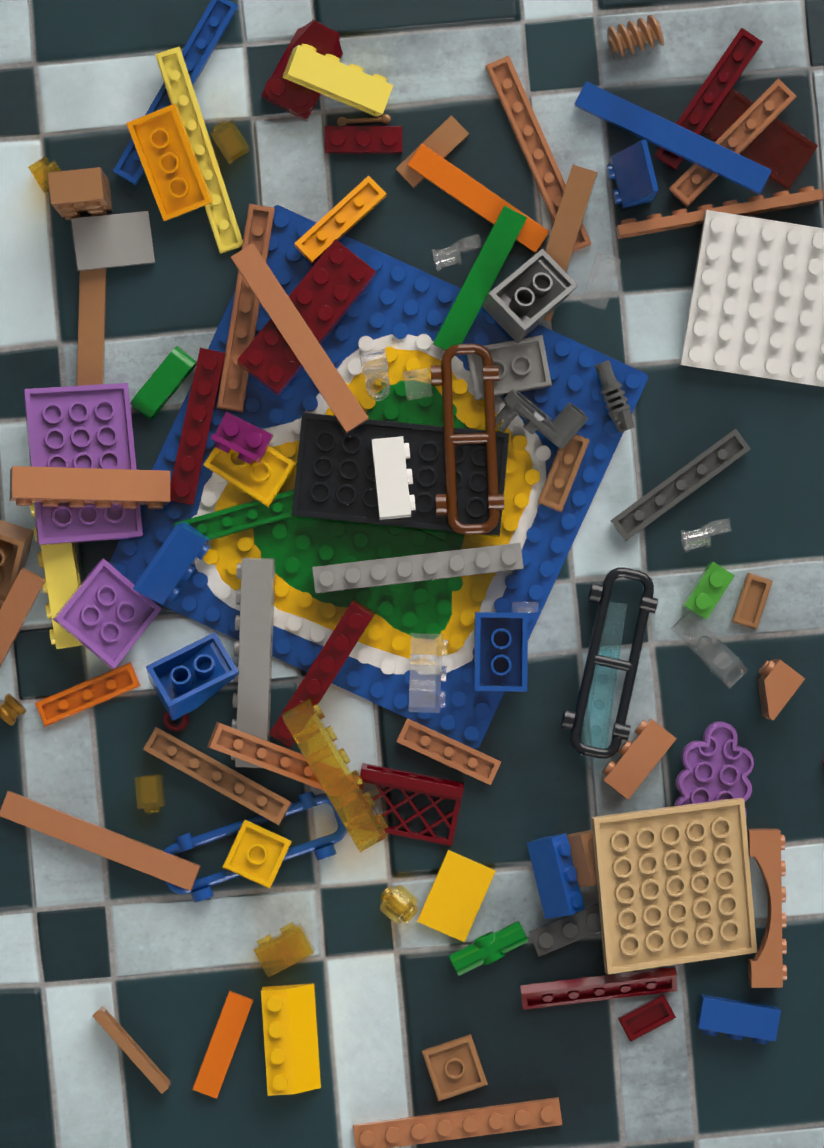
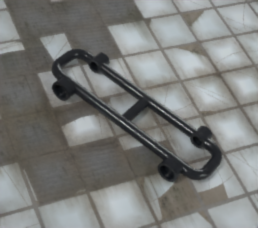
M617 567L606 574L603 584L592 582L588 602L598 604L578 701L575 711L570 709L564 710L561 721V729L571 731L570 741L573 748L585 756L599 759L610 758L618 752L622 740L627 741L629 738L631 725H626V719L649 613L655 614L658 599L653 598L654 584L652 579L642 571ZM617 578L636 580L644 586L629 661L598 655L613 583ZM596 665L626 671L616 721L613 726L612 739L607 748L588 746L583 744L580 739Z

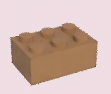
M101 167L48 173L51 205L61 217L71 220V218H81V215L91 214L92 217L107 215L106 212H113L110 181Z

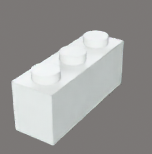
M403 436L372 439L379 520L411 517V511L416 510L414 494L409 495L408 485L413 484L412 469H406V459L410 458L409 443H404Z

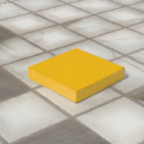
M244 819L223 868L270 889L292 841Z

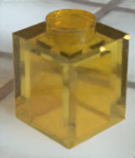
M224 120L213 127L214 131L210 135L228 164L250 151L247 142L233 120L229 122Z
M163 774L135 777L137 809L144 808V813L159 812L160 807L166 805Z

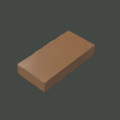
M747 573L731 622L757 630L773 581Z

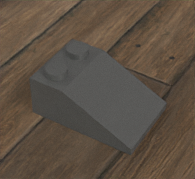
M541 249L489 292L482 307L518 343L578 287V284Z

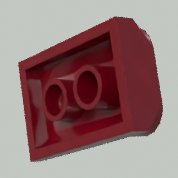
M312 20L307 25L297 29L261 94L263 99L306 122L322 94L282 78L293 48L297 45L307 44L316 48V52L321 55L331 54L340 59L343 56L340 34L316 20Z

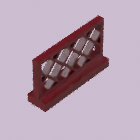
M363 763L350 826L452 846L464 782ZM364 783L374 784L380 793L368 800L363 793ZM394 788L400 789L406 797L395 805L386 794ZM419 793L426 794L431 803L419 810L412 798ZM383 796L390 808L379 815L371 803ZM361 797L365 801L362 805H360ZM445 798L456 800L454 809L444 815L437 804ZM409 801L416 813L404 820L396 808ZM366 806L369 807L375 816L369 822L357 821L358 812ZM434 806L441 818L429 825L422 813ZM393 811L400 820V823L394 827H388L381 818ZM417 816L420 817L426 826L420 832L412 831L407 825L408 822ZM450 816H452V821H451V823H450L449 820L447 819V818H449ZM445 821L450 829L448 838L437 836L432 828Z

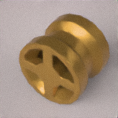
M9 693L4 697V702L0 704V717L11 726L16 723V718L19 715H23L27 711Z

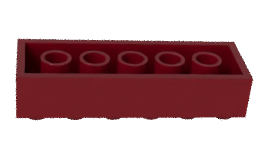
M335 239L289 295L290 300L320 345L376 277V271ZM271 319L237 359L240 367L278 397L302 368V365Z

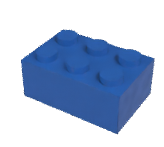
M475 612L474 691L527 692L528 613Z

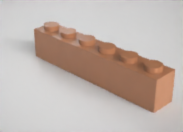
M12 466L10 469V501L16 502L17 506H32V502H43L45 507H57L59 503H69V507L81 508L85 507L86 503L95 504L96 508H111V504H122L123 509H136L137 505H148V509L160 510L163 509V506H167L170 503V471Z

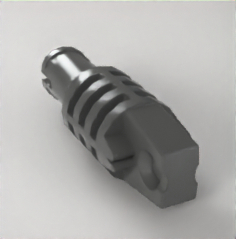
M610 360L595 365L594 368L602 386L600 394L604 396L603 402L606 401L607 405L605 407L609 409L608 415L618 433L634 428L630 404L627 405L626 401L628 399L624 397L625 391L621 389L623 387L622 383L620 384V381L617 382Z

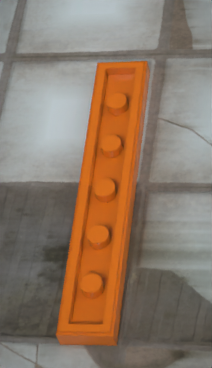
M424 144L420 145L407 165L492 225L495 224L503 206L527 217L515 241L534 254L550 232Z

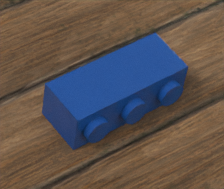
M566 833L541 837L528 842L527 847L545 919L569 916L584 910L583 896L580 893L577 871L573 864L571 847Z
M701 994L696 1026L698 1029H702L701 1033L717 1036V1032L727 1033V1037L731 1039L743 1040V1036L753 1038V1042L768 1044L769 1041L776 1042L781 1010L776 1006Z

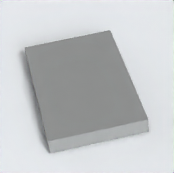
M148 211L71 218L77 271L155 263Z
M543 335L523 338L518 343L512 340L484 346L492 355L493 366L499 367V381H494V397L507 395L511 389L525 392L552 387ZM467 354L475 401L484 399L482 358L478 354Z

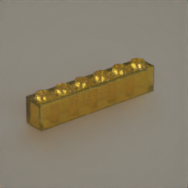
M308 699L283 713V721L359 852L387 838L385 830L388 827L387 822L381 813L377 815L372 808L376 804L369 792L364 794L360 787L363 781L357 770L351 771L347 763L351 761L345 749H338L334 742L338 738L331 726L326 728L322 719L325 718V715L319 704L313 705L311 700Z

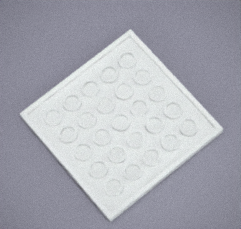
M705 210L680 365L824 387V228Z

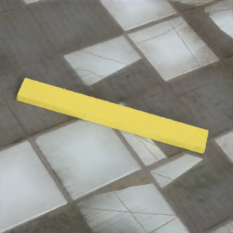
M179 46L155 54L171 105L176 104L213 201V203L206 205L205 209L219 252L222 254L240 248L243 245V239L181 48Z

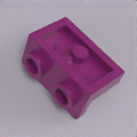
M226 412L216 433L212 434L210 438L216 442L214 447L226 453L231 449L239 453L237 458L252 464L253 460L258 463L261 462L274 435Z

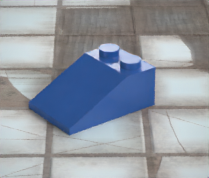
M645 139L611 156L610 164L606 165L609 180L614 179L616 189L612 190L614 202L616 205L620 204L621 211L651 204L659 191L647 140Z
M216 632L146 666L149 681L172 721L197 709L239 675L238 669Z

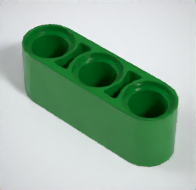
M176 346L134 396L130 404L149 420H152L196 367L197 361Z

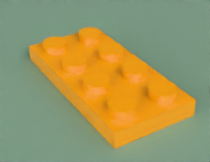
M176 104L126 123L163 221H168L213 203Z

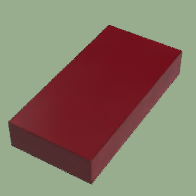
M661 994L618 1017V1020L631 1042L675 1019L676 1016L664 994Z

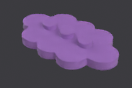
M722 721L714 722L705 729L702 741H692L683 748L681 763L684 769L680 771L675 780L680 796L676 799L674 806L740 797L744 799V802L749 799L752 793V785L747 776L752 772L754 759L746 748L737 746L738 735L732 725Z

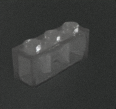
M411 633L409 712L440 713V707H445L446 692H441V681H446L447 666H442V655H447V640H442L443 634Z

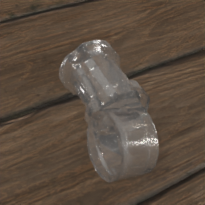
M479 234L459 239L456 243H452L451 247L445 249H431L437 272L441 271L443 267L450 265H462L460 254L482 248Z
M729 518L708 522L707 525H702L701 529L689 532L681 530L680 537L684 552L689 553L691 549L703 546L711 548L710 536L732 531Z

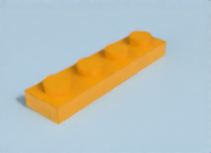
M367 176L294 243V247L313 264L323 255L335 239L337 241L340 240L386 197L387 193L370 176Z

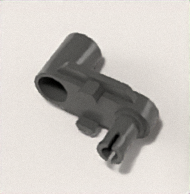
M511 389L504 398L505 406L495 417V424L497 426L503 419L504 421L497 429L504 432L517 415L522 416L526 420L523 427L530 434L533 435L538 430L556 446L564 449L587 422L588 417L578 407L568 402L558 416L552 420L524 395L515 389Z

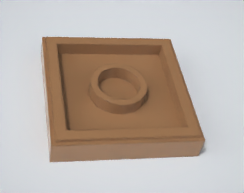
M471 1034L422 1050L438 1101L488 1085Z

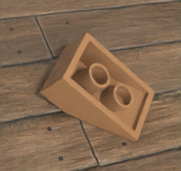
M0 520V607H2L20 570L23 567L25 568L34 530Z

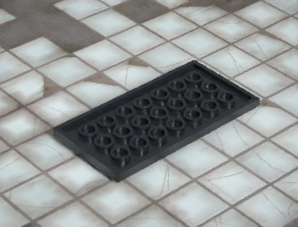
M302 413L292 517L457 533L448 524L447 515H436V494H446L443 426L368 419L346 433L335 416ZM454 428V434L485 433L483 430ZM496 432L498 495L504 494L509 433ZM403 436L404 443H409L410 458L406 459V469H412L413 484L408 485L409 495L414 494L416 510H412L411 517L379 520L372 439ZM486 443L455 445L458 520L462 524H483L489 518ZM499 510V521L492 531L476 535L499 537L502 510Z

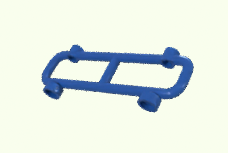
M313 791L299 795L300 801L292 803L285 816L326 803L333 809L338 828L332 834L289 848L283 861L314 851L317 861L336 855L334 844L341 841L348 830V821L340 800L328 793L314 796ZM261 815L246 819L257 825L271 822ZM244 820L195 837H191L190 833L176 837L177 843L166 847L164 851L175 855L239 832ZM227 869L195 880L191 891L166 882V884L174 893L181 895L191 893L195 903L214 896L211 889L212 885L241 875Z

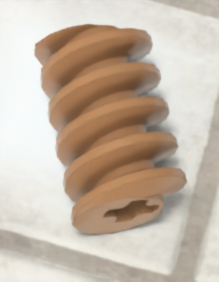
M653 15L647 16V22L643 18H638L637 26L633 21H628L627 29L621 23L617 26V32L612 26L607 29L608 45L614 60L615 52L617 51L622 58L625 57V49L627 48L632 55L635 54V46L637 45L642 52L645 50V43H648L654 49L655 40H658L661 46H664V37L660 23Z

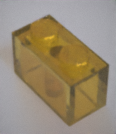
M290 922L279 929L281 931L280 934L274 937L268 934L256 941L258 945L254 948V952L268 978L315 952V948L301 922L297 925L294 922Z

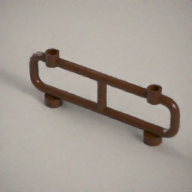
M479 344L453 345L443 353L441 365L431 366V386H442L446 494H436V515H447L448 524L452 530L464 535L489 533L498 524L499 510H504V494L498 495L494 381H499V367L493 366L491 353L487 348ZM478 354L482 358L485 433L454 434L451 361L455 355ZM486 443L489 518L483 524H462L457 517L455 445Z

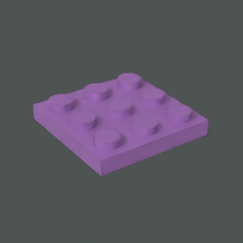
M101 559L53 620L111 669H115L162 608L150 598L132 589L135 586L105 559Z

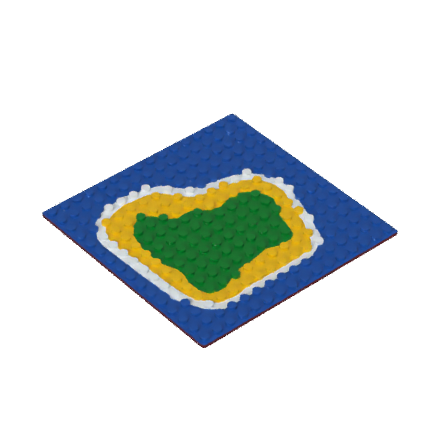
M276 205L273 207L275 208L266 264L289 297L316 263L311 264L294 247V243L317 222ZM344 235L338 241L376 271V277L322 342L321 347L369 419L443 426L442 386H431V366L441 365L442 355L445 351L433 345V342L461 288ZM235 291L208 349L226 353ZM261 303L255 337L271 319ZM481 306L462 344L485 346L514 339ZM538 325L524 338L543 335L552 387L520 393L552 420L558 416L568 402L574 404L588 417L587 422L577 432V435L590 439L562 512L537 503L559 447L538 430L533 435L530 434L523 427L526 420L522 416L517 415L503 432L509 433L504 485V510H502L499 537L448 532L444 541L419 529L292 517L210 540L207 544L210 549L202 560L197 558L192 565L195 568L193 574L187 581L183 579L177 587L180 589L177 597L172 603L168 600L162 606L239 640V631H235V617L240 615V605H236V590L241 589V579H237V564L242 563V558L244 557L275 558L273 657L308 672L354 599L374 611L375 615L332 684L473 749H477L481 745L505 691H474L475 612L528 613L529 640L624 433H618L608 415L609 409H606V401L603 402L604 396L600 394L602 386L594 366L610 360L617 382L620 381V384L622 383L623 387L621 389L625 391L624 397L628 399L626 401L627 405L630 404L631 415L646 385L648 375L544 326ZM467 354L456 355L451 361L454 428L485 431L484 399L475 401ZM303 367L279 397L249 374L243 413L217 409L219 385L203 464L211 454L216 443L210 437L216 433L226 412L274 435L269 446L297 463L302 413L335 415ZM191 387L152 469L170 471V485ZM506 395L494 397L495 417L505 406L504 398ZM502 419L501 422L496 426V432H502V431L498 430L497 428H498V427L501 425V423L504 421L503 419ZM202 464L194 505L170 501L167 506H163V509L151 510L148 509V505H140L143 537L120 539L109 564L135 585L175 528L174 523L256 499ZM297 465L279 493L295 488ZM521 543L524 568L521 570L315 593L312 567Z

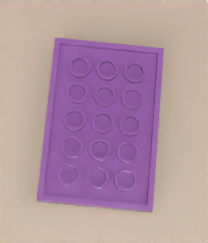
M128 383L24 389L30 467L137 470ZM34 502L38 545L143 537L140 505H137L136 509H123L122 504H111V508H96L95 504L85 503V507L74 508L69 507V503H59L57 507H45L43 502Z

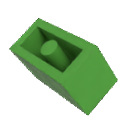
M709 562L682 606L703 620L707 619L735 575L715 562Z

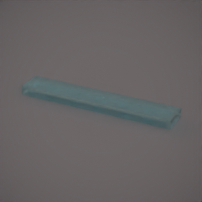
M609 602L598 655L620 659L627 604ZM600 665L595 667L581 742L585 745L607 748L618 669Z

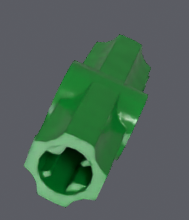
M517 921L495 933L492 931L478 937L472 944L450 954L449 957L460 976L482 964L488 965L505 956L504 953L529 942L520 922Z

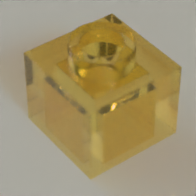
M46 156L28 167L44 193L49 191L48 173L61 171L55 160L50 162Z

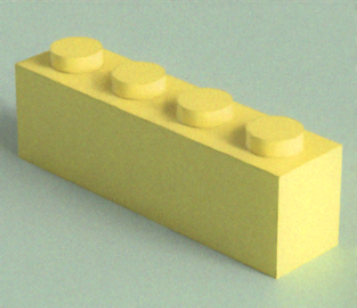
M307 44L297 45L293 48L282 78L372 116L378 117L384 113L393 88L392 84L387 83V78L378 74H373V76L363 72L364 69L354 64L347 66L340 63V58L334 55H321L316 52V48Z

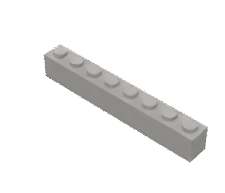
M521 543L312 567L315 593L524 569Z
M244 557L242 558V563L237 564V579H241V589L236 590V605H240V615L235 617V631H239V641H235L234 656L239 657L238 667H236L239 675L233 679L234 682L238 683V693H233V708H237V719H232V728L270 742L275 558ZM231 756V760H235V767L262 768Z

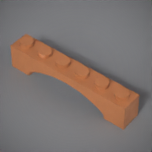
M777 828L747 829L749 857H753L760 868L768 902L767 923L762 942L755 956L748 958V985L751 988H783V981L787 980V966L783 965L782 954L787 953L786 939H782V928H786V913H782V902H786V888L781 887V876L786 874L785 861H781V850H785V835H781V830Z

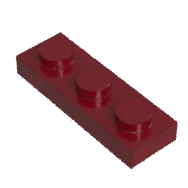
M325 126V153L402 154V126Z

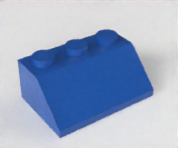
M178 523L132 589L162 605L167 603L168 600L172 603L180 592V589L177 587L183 579L187 581L193 574L195 568L192 565L196 559L202 560L210 549L207 546L210 539L188 523Z

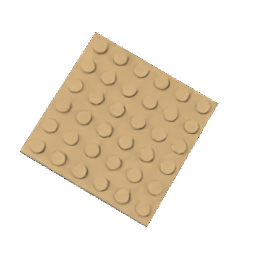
M743 798L591 817L605 973L614 974L757 953L746 813Z

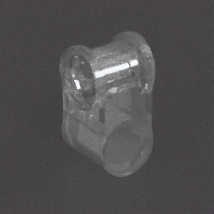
M385 349L359 353L369 397L375 401L386 399L390 393V382ZM376 382H380L381 386H386L382 388V393H377L376 389L371 390V388L375 387Z

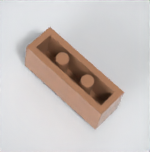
M649 719L647 722L642 720L634 731L637 734L631 742L627 740L619 749L618 753L621 755L614 763L611 760L602 771L605 775L602 780L628 800L677 739L653 719Z

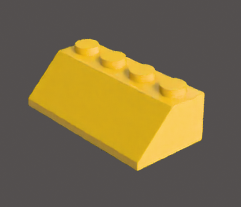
M314 983L262 987L261 1001L268 1096L291 1095L321 1088Z

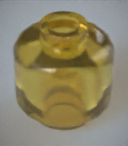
M397 885L394 888L389 886L380 896L382 900L380 905L381 912L396 924L408 923L419 909L416 896L402 885Z

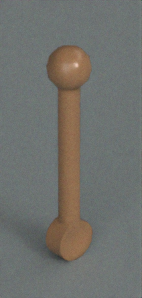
M384 114L382 117L360 119L340 117L337 120L338 126L375 122L388 124L391 121V117L388 114Z

